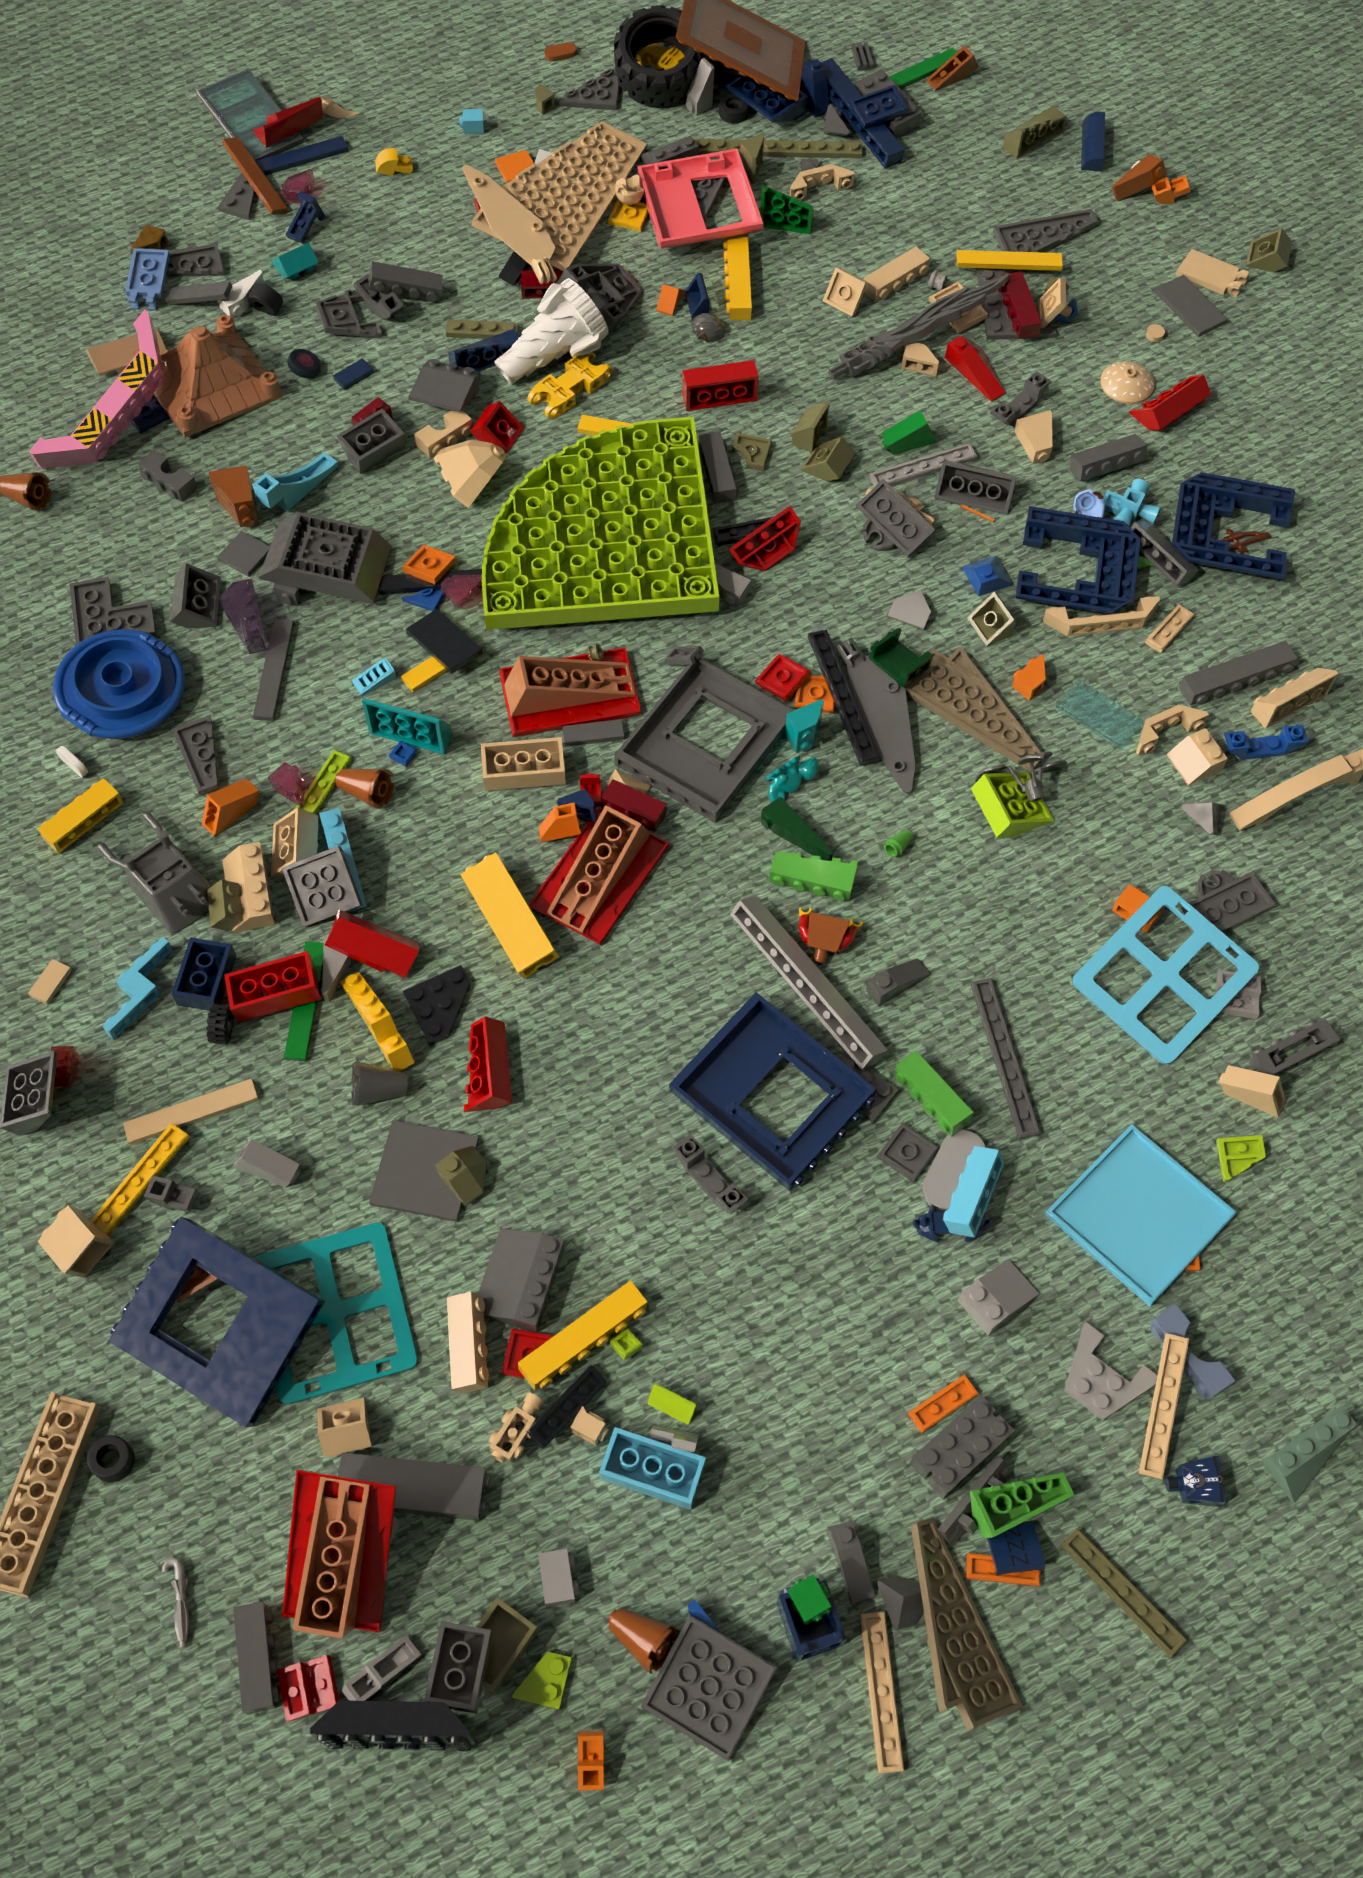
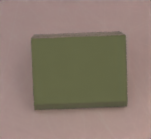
M763 134L740 142V157L751 184H755L763 163L765 136Z
M995 591L967 617L986 646L1011 637L1016 623V619Z

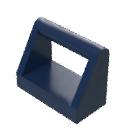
M697 273L685 290L692 321L702 313L709 314L710 301L703 274Z

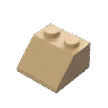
M1206 728L1187 736L1167 753L1168 758L1188 786L1221 772L1228 759Z
M364 1398L317 1409L318 1436L324 1458L330 1456L337 1457L342 1455V1453L350 1451H362L372 1446Z

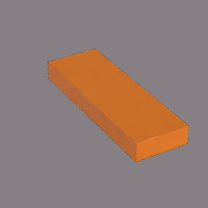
M964 1374L908 1412V1415L922 1434L978 1396L979 1393Z
M966 1554V1579L1040 1586V1570L996 1575L991 1555Z

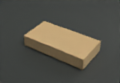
M52 959L28 992L29 996L48 1005L71 973V968Z

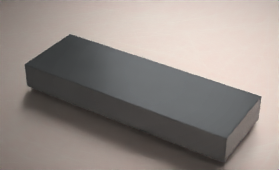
M622 719L562 726L565 747L624 740Z

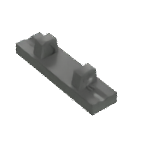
M996 1456L938 1528L944 1541L952 1547L965 1531L973 1535L978 1529L972 1516L970 1491L1003 1485L1011 1474L1005 1461L1000 1457Z

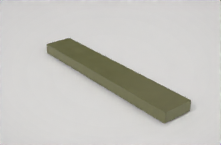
M1078 1528L1060 1545L1169 1659L1186 1643L1187 1639Z

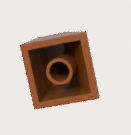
M247 465L210 471L209 476L216 499L240 527H251L259 524Z

